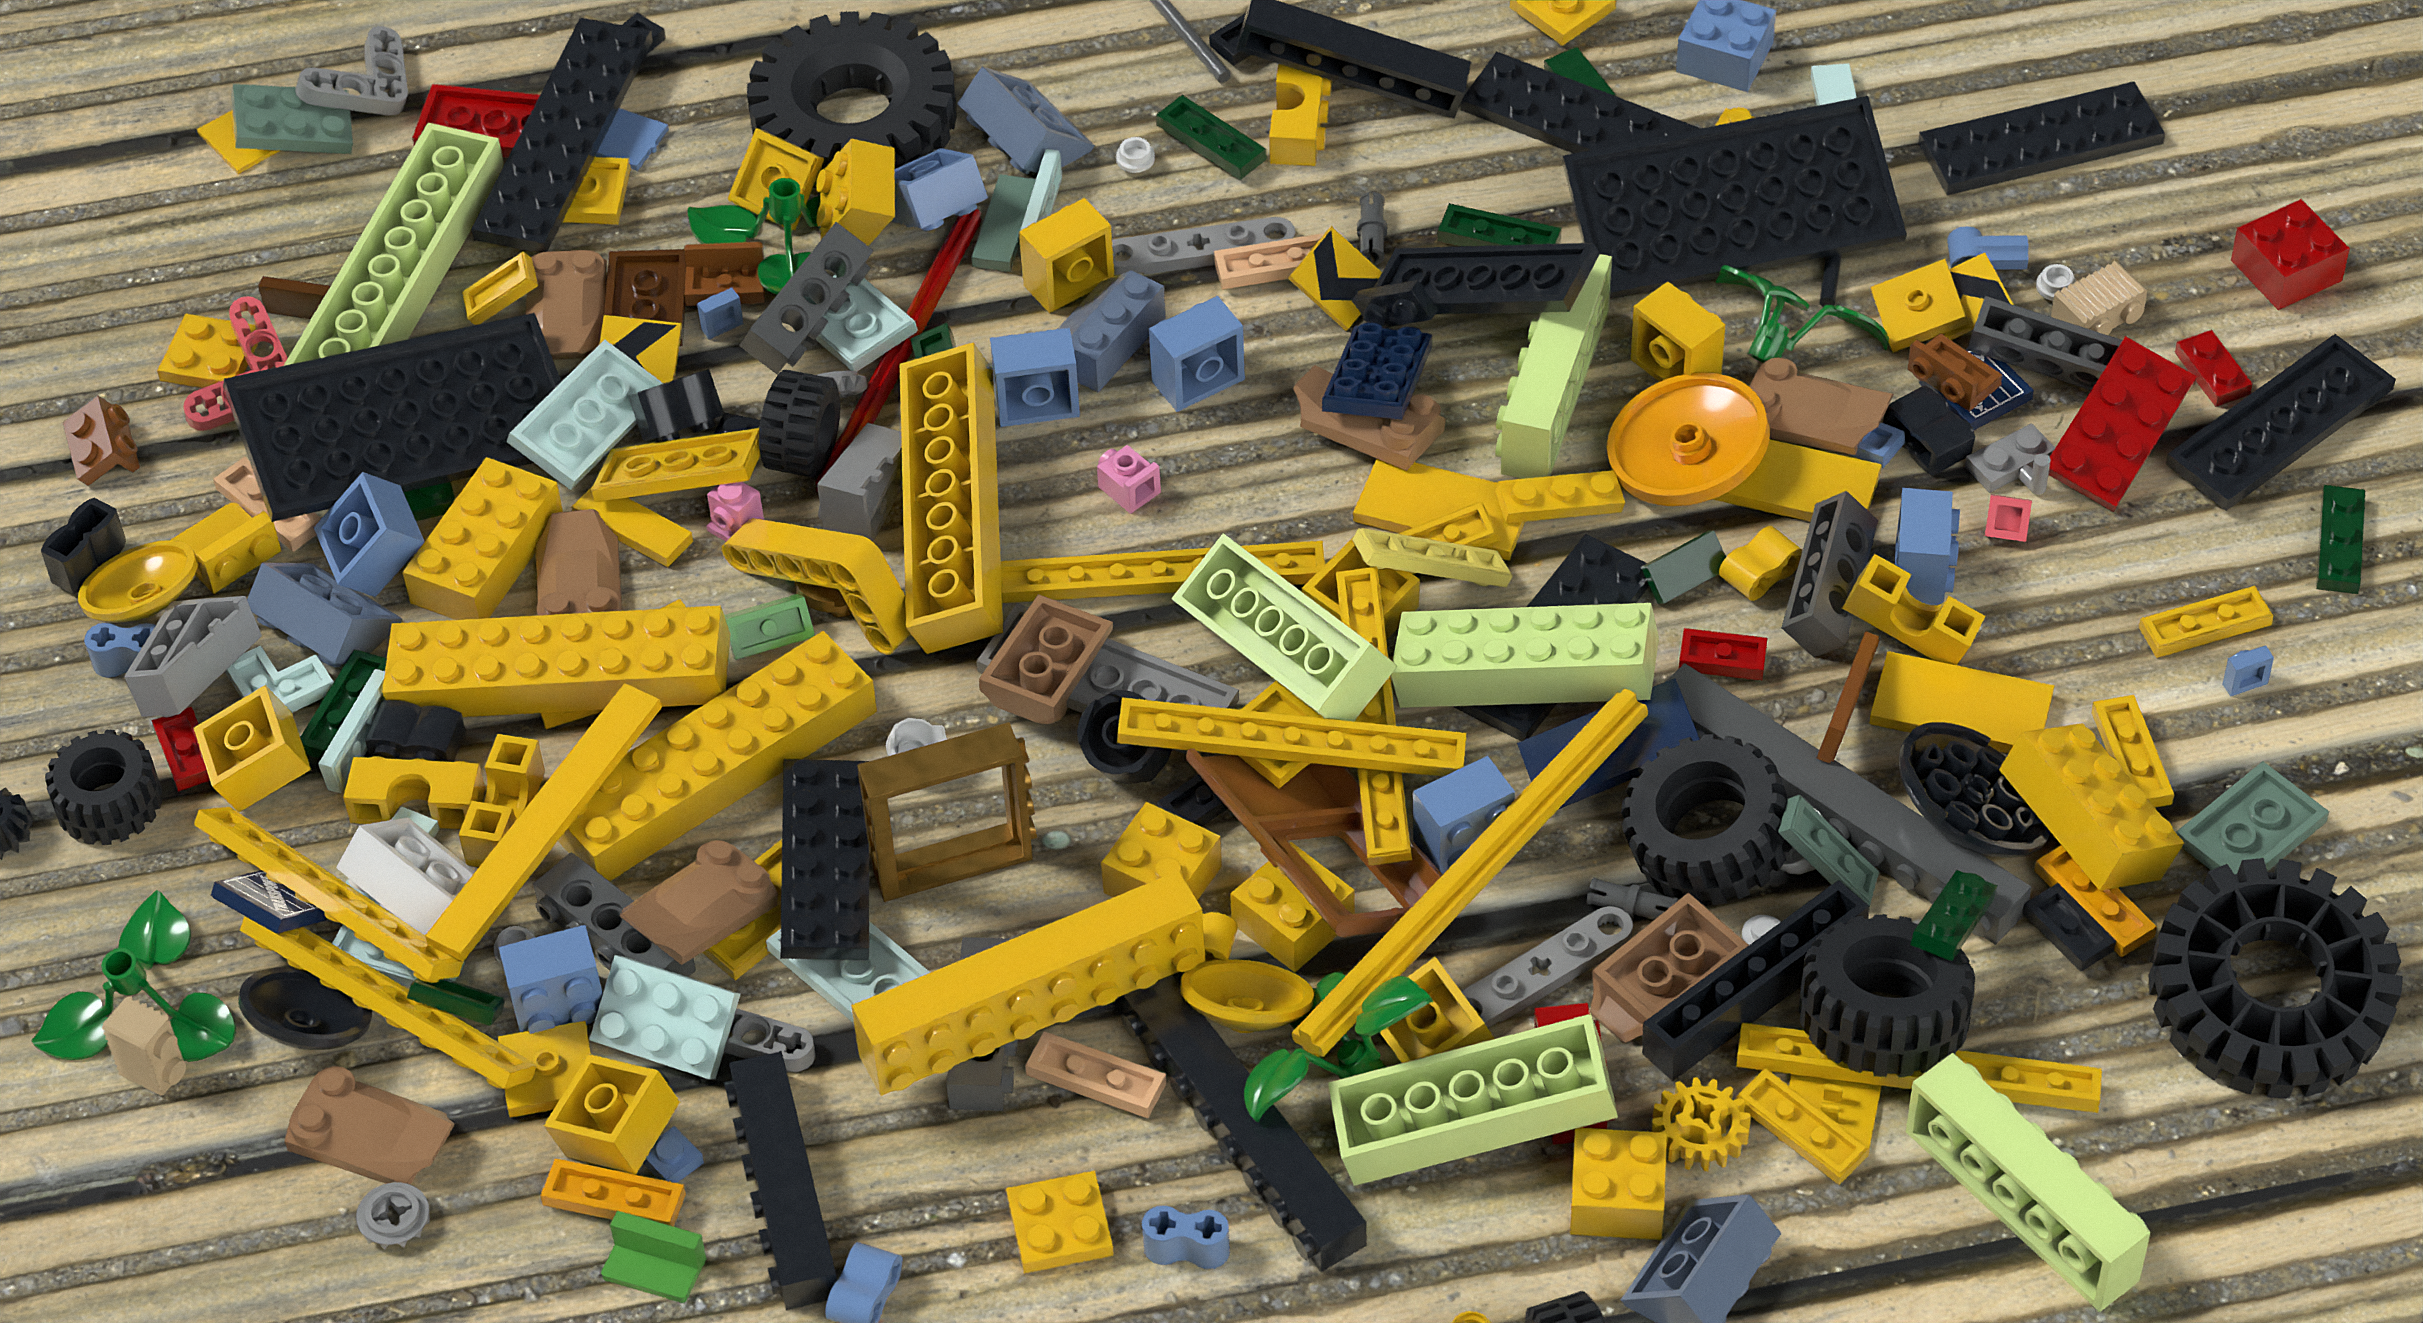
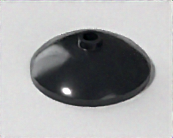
M294 967L270 968L251 975L243 982L238 997L241 1013L258 1032L278 1043L302 1050H327L348 1045L361 1038L368 1031L372 1019V1009L356 1005L352 1000L353 998L340 990L324 986L317 976L307 970Z

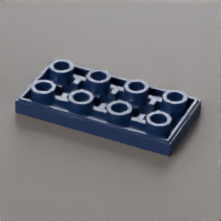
M1364 323L1360 326H1354L1322 398V411L1402 420L1431 351L1433 334L1421 332L1420 329L1415 327H1403L1399 330L1385 329L1376 323Z
M1676 678L1652 687L1650 700H1637L1647 706L1648 716L1559 809L1627 782L1633 777H1639L1638 769L1647 760L1654 761L1657 758L1656 752L1666 746L1671 749L1680 745L1678 740L1691 737L1693 741L1700 740ZM1601 709L1517 743L1531 782Z

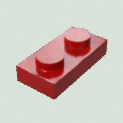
M2212 330L2176 342L2175 354L2186 369L2197 376L2195 381L2215 407L2251 394L2252 382Z
M1684 628L1679 668L1685 663L1701 674L1763 681L1768 638Z
M192 706L184 709L180 714L151 720L178 791L209 781L210 778L194 731V727L199 725Z

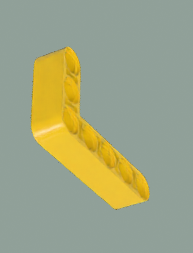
M750 518L721 547L727 562L738 571L839 589L865 638L874 649L882 654L891 655L910 635V632L906 629L905 594L881 550L867 537Z

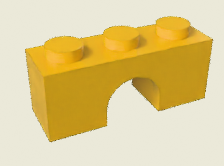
M1278 63L1276 78V103L1278 110H1272L1269 134L1270 164L1316 166L1317 152L1325 151L1326 128H1321L1320 126L1321 123H1328L1329 100H1324V96H1331L1332 80Z
M1874 554L1855 582L1842 609L1934 661L1957 665L1970 648L1986 616L1949 595L1939 605H1928L1918 601L1906 588V584L1912 574Z
M497 734L485 765L487 791L484 803L471 801L459 832L465 863L468 866L480 867L536 796L545 773L538 740Z
M379 756L370 758L353 757L343 799L350 823L371 824L389 821L394 817L397 809L402 804L420 799L428 801L431 818L438 821L439 828L461 829L471 801L483 802L485 786L478 763L427 761L424 759H386Z

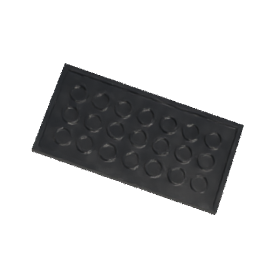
M1869 96L1563 155L1562 163L1582 243H1594L1600 254L1612 256L1610 299L1655 291L1667 281L1676 287L1716 279L1724 265L1745 272H1752L1904 242L1907 236Z
M535 313L224 378L223 389L270 520L274 522L330 509L362 472L398 484L403 492L470 478L486 457L513 467L532 464L534 462L507 443L510 432L562 381Z

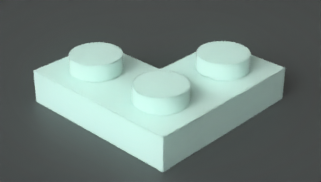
M261 646L242 654L225 671L241 698L266 685L292 713L324 698L334 683L316 654L277 672Z

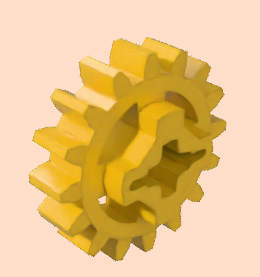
M1698 1077L1693 1078L1692 1087L1688 1088L1678 1081L1675 1083V1094L1664 1090L1661 1093V1104H1654L1651 1132L1667 1133L1666 1149L1669 1148L1668 1161L1671 1163L1681 1157L1685 1159L1684 1166L1687 1170H1690L1694 1162H1698L1701 1164L1704 1172L1709 1171L1710 1162L1716 1161L1719 1166L1724 1168L1727 1166V1155L1738 1159L1741 1156V1146L1748 1144L1751 1116L1750 1113L1744 1112L1746 1102L1744 1098L1733 1100L1734 1088L1729 1086L1720 1091L1717 1089V1080L1715 1079L1709 1082L1708 1087L1701 1086ZM1679 1111L1680 1114L1675 1116V1122L1671 1123L1673 1116ZM1731 1125V1128L1725 1137H1722V1134L1726 1133L1727 1126Z

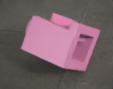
M1128 445L1118 452L1115 449H1109L1100 457L1097 465L1098 487L1130 514L1161 493L1159 465L1155 462L1150 464Z
M744 482L716 485L707 494L712 520L706 526L707 531L724 541H727L750 518L764 520L760 491Z

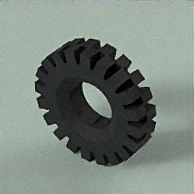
M859 11L840 12V27L833 28L827 14L809 19L811 35H808L798 25L782 33L783 45L772 40L761 51L762 61L755 60L749 73L750 83H747V100L752 133L754 134L756 128L764 130L824 158L820 171L829 165L836 152H840L850 139L895 148V169L934 152V149H944L951 139L950 129L955 130L957 104L954 74L951 69V61L945 49L939 51L938 41L927 31L918 36L917 25L903 18L891 29L889 14L872 12L866 26H860ZM849 88L871 89L883 94L889 100V105L880 114L869 120L857 123L835 122L817 113V106L823 99L837 91ZM816 178V181H815L814 186H813V188H816V189H817V187H816L817 178Z
M2264 858L2242 860L2237 874H2234L2229 865L2225 864L2208 871L2204 884H2201L2197 879L2194 880L2181 892L2178 903L2172 904L2163 921L2150 962L2153 964L2148 980L2149 995H2158L2153 1010L2160 1027L2173 1025L2174 1029L2169 1041L2182 1057L2187 1056L2194 1050L2200 1054L2196 1069L2213 1080L2224 1069L2233 1074L2229 1088L2251 1095L2256 1082L2266 1083L2267 1098L2289 1099L2296 1085H2300L2304 1097L2326 1092L2332 1078L2340 1086L2357 1075L2362 1063L2367 1065L2378 1051L2397 1011L2396 1006L2401 997L2403 976L2396 975L2401 964L2396 943L2384 944L2390 930L2379 912L2366 917L2362 914L2367 903V899L2352 886H2349L2341 895L2334 893L2332 889L2337 877L2319 868H2316L2310 881L2300 878L2301 862L2285 859L2278 860L2274 872H2267ZM2259 940H2275L2289 944L2303 952L2316 967V976L2320 977L2322 991H2315L2309 1003L2291 1008L2287 1006L2280 1008L2264 1004L2250 996L2236 980L2237 973L2231 967V955L2238 956L2243 945Z

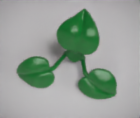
M780 178L770 184L769 197L763 198V207L757 219L750 210L741 206L718 205L706 208L689 206V226L700 244L746 242V238H755L769 212L777 224L784 225L786 255L773 254L766 257L759 264L758 279L764 288L778 294L811 253L801 252L793 254L791 224L802 213L809 227L817 226L816 218L821 205V195L810 199L805 205L804 195L801 194L799 183L790 178Z
M1726 265L1722 266L1716 284L1728 283L1747 286L1758 290L1765 297L1760 324L1755 333L1756 337L1747 352L1749 356L1762 363L1773 358H1781L1785 349L1792 352L1796 343L1827 315L1835 316L1867 331L1881 342L1885 350L1889 345V336L1878 322L1860 312L1840 305H1825L1795 335L1789 338L1790 329L1778 323L1785 302L1807 311L1810 306L1803 298L1785 287L1775 286L1769 280L1749 274L1743 270ZM1774 297L1776 298L1777 304L1772 314L1771 320H1768L1772 300Z
M156 890L137 908L129 919L120 936L118 948L110 951L103 958L101 968L103 974L108 979L102 985L106 992L105 1005L103 1006L101 999L93 993L82 991L70 993L52 1007L39 1032L31 1041L40 1051L64 1060H81L98 1054L108 1046V1040H106L102 1026L108 1019L107 1015L113 1011L115 991L121 995H135L143 990L169 1016L173 1017L170 1019V1023L177 1037V1043L183 1060L187 1062L200 1061L229 1048L235 1039L236 1025L228 1007L214 995L204 992L191 993L183 999L177 1011L148 983L145 969H152L153 963L167 965L176 961L186 951L191 939L190 926L185 917L160 891Z
M1338 972L1331 973L1320 980L1316 988H1312L1314 991L1312 1008L1300 1019L1290 1023L1291 1027L1295 1030L1346 975ZM1397 976L1387 980L1366 997L1362 1004L1363 1013L1356 1017L1355 1031L1363 1038L1364 1042H1359L1357 1039L1351 1040L1347 1034L1340 1039L1344 1045H1342L1337 1053L1339 1067L1301 1048L1296 1049L1292 1054L1286 1049H1279L1264 1058L1252 1070L1245 1084L1244 1100L1249 1114L1258 1122L1271 1105L1282 1099L1302 1081L1308 1072L1309 1062L1337 1075L1340 1079L1386 1068L1387 1066L1380 1059L1381 1054L1375 1048L1371 1036L1433 1002V999L1408 977Z

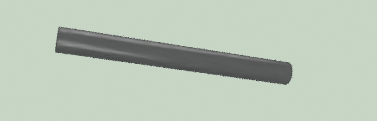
M1149 0L1219 83L1228 81L1231 76L1230 71L1169 0Z

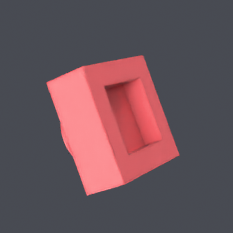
M1991 494L1985 536L2026 542L2032 500Z

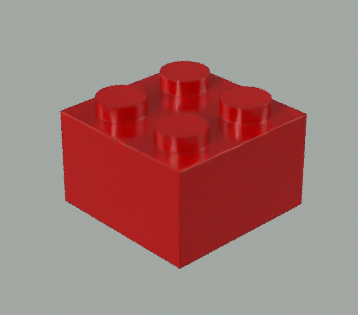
M2299 199L2238 227L2231 261L2277 310H2281L2343 281L2350 248L2302 199Z

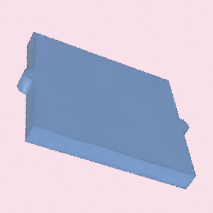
M619 108L595 157L629 158L631 169L638 171L650 154L657 152V145L669 130L668 124Z

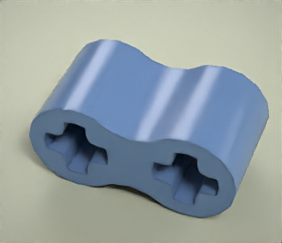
M100 623L91 627L84 637V642L96 674L101 677L110 678L127 673L156 625L144 623L130 628H122L112 623Z
M1156 1206L1150 1209L1143 1217L1144 1253L1153 1263L1169 1265L1177 1261H1188L1204 1269H1215L1222 1266L1228 1260L1230 1255L1229 1226L1227 1219L1220 1212L1202 1210L1194 1214H1185L1173 1207Z
M856 1242L850 1250L841 1276L835 1282L829 1294L825 1310L826 1318L838 1323H878L886 1300L893 1292L899 1280L902 1269V1256Z

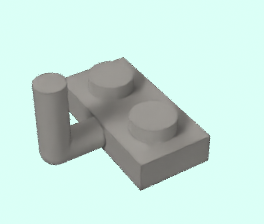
M2031 423L1966 456L1965 468L1989 493L2019 478L2032 493L2041 495L2047 487L2051 462L2050 456L2055 447Z

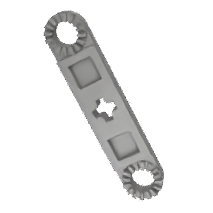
M1270 217L1112 240L1113 257H1116V253L1119 256L1120 252H1122V255L1127 253L1130 259L1126 261H1116L1113 259L1114 275H1120L1130 270L1136 273L1144 272V275L1215 265L1214 251L1295 238V228L1285 218ZM1274 231L1278 234L1280 231V234H1284V237L1273 240L1266 237V235L1269 236L1270 232L1274 234ZM1201 244L1203 250H1196L1194 245Z
M1602 907L1461 992L1475 1010L1478 1008V1012H1481L1480 1018L1488 1028L1497 1022L1502 1023L1606 960L1608 955L1621 948L1632 937L1633 924L1631 917L1620 908ZM1609 921V924H1612V922H1614V925L1619 924L1618 927H1622V930L1618 934L1607 935L1602 933L1599 927L1602 926V923L1605 925ZM1535 966L1540 970L1548 968V976L1544 977L1541 973L1532 975V968Z

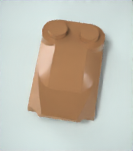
M589 250L538 253L531 257L538 286L527 293L525 314L535 313L553 360L586 358L600 345L608 272L607 260L602 258L599 253Z
M1773 358L1762 363L1749 386L1756 392L1764 405L1770 425V439L1852 455L1856 454L1860 441L1862 442L1863 437L1878 428L1894 395L1800 373L1796 365L1791 360L1785 358Z
M1316 365L1293 388L1300 405V427L1406 471L1444 432L1446 418L1440 416L1441 409L1439 404L1424 394H1416L1411 397L1401 420L1322 411V398L1333 373Z
M594 509L552 513L549 516L541 538L536 544L537 615L623 611L618 537L605 524L598 511Z
M1038 594L980 676L979 690L989 699L992 705L1036 723L1051 724L1059 721L1065 716L1067 711V699L1113 630V622Z
M716 840L703 844L698 849L695 862L622 909V913L619 916L683 965L776 907L778 892L765 869L735 846L725 841Z
M1687 893L1592 970L1593 999L1589 1011L1596 1020H1599L1622 1043H1627L1643 1035L1644 1021L1738 954L1748 944L1691 894Z
M333 1066L318 1072L310 1082L291 1114L285 1144L287 1151L386 1184L400 1182L411 1185L419 1171L432 1165L455 1123L447 1117V1113L356 1081L353 1074L346 1068Z

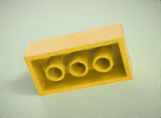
M486 457L404 569L403 576L410 603L455 620L490 618L536 553V544L544 532L549 516L552 513L563 512L557 482Z
M2083 723L2021 732L1999 769L2099 891L2161 880L2184 845L2183 840L2172 829L2170 822L2161 816L2149 802L2145 793L2132 782L2121 769L2119 762L2109 755L2098 742L2095 734Z

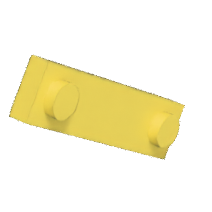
M1358 528L1352 539L1362 555L1363 561L1367 565L1377 567L1378 569L1390 568L1469 581L1484 587L1494 585L1507 588L1512 578L1510 570L1498 551L1364 528Z

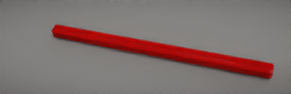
M979 209L957 217L906 312L915 321L918 331L884 353L867 385V389L864 390L816 479V485L867 423L874 424L900 375V364L907 362L913 351L911 338L922 334L982 221Z

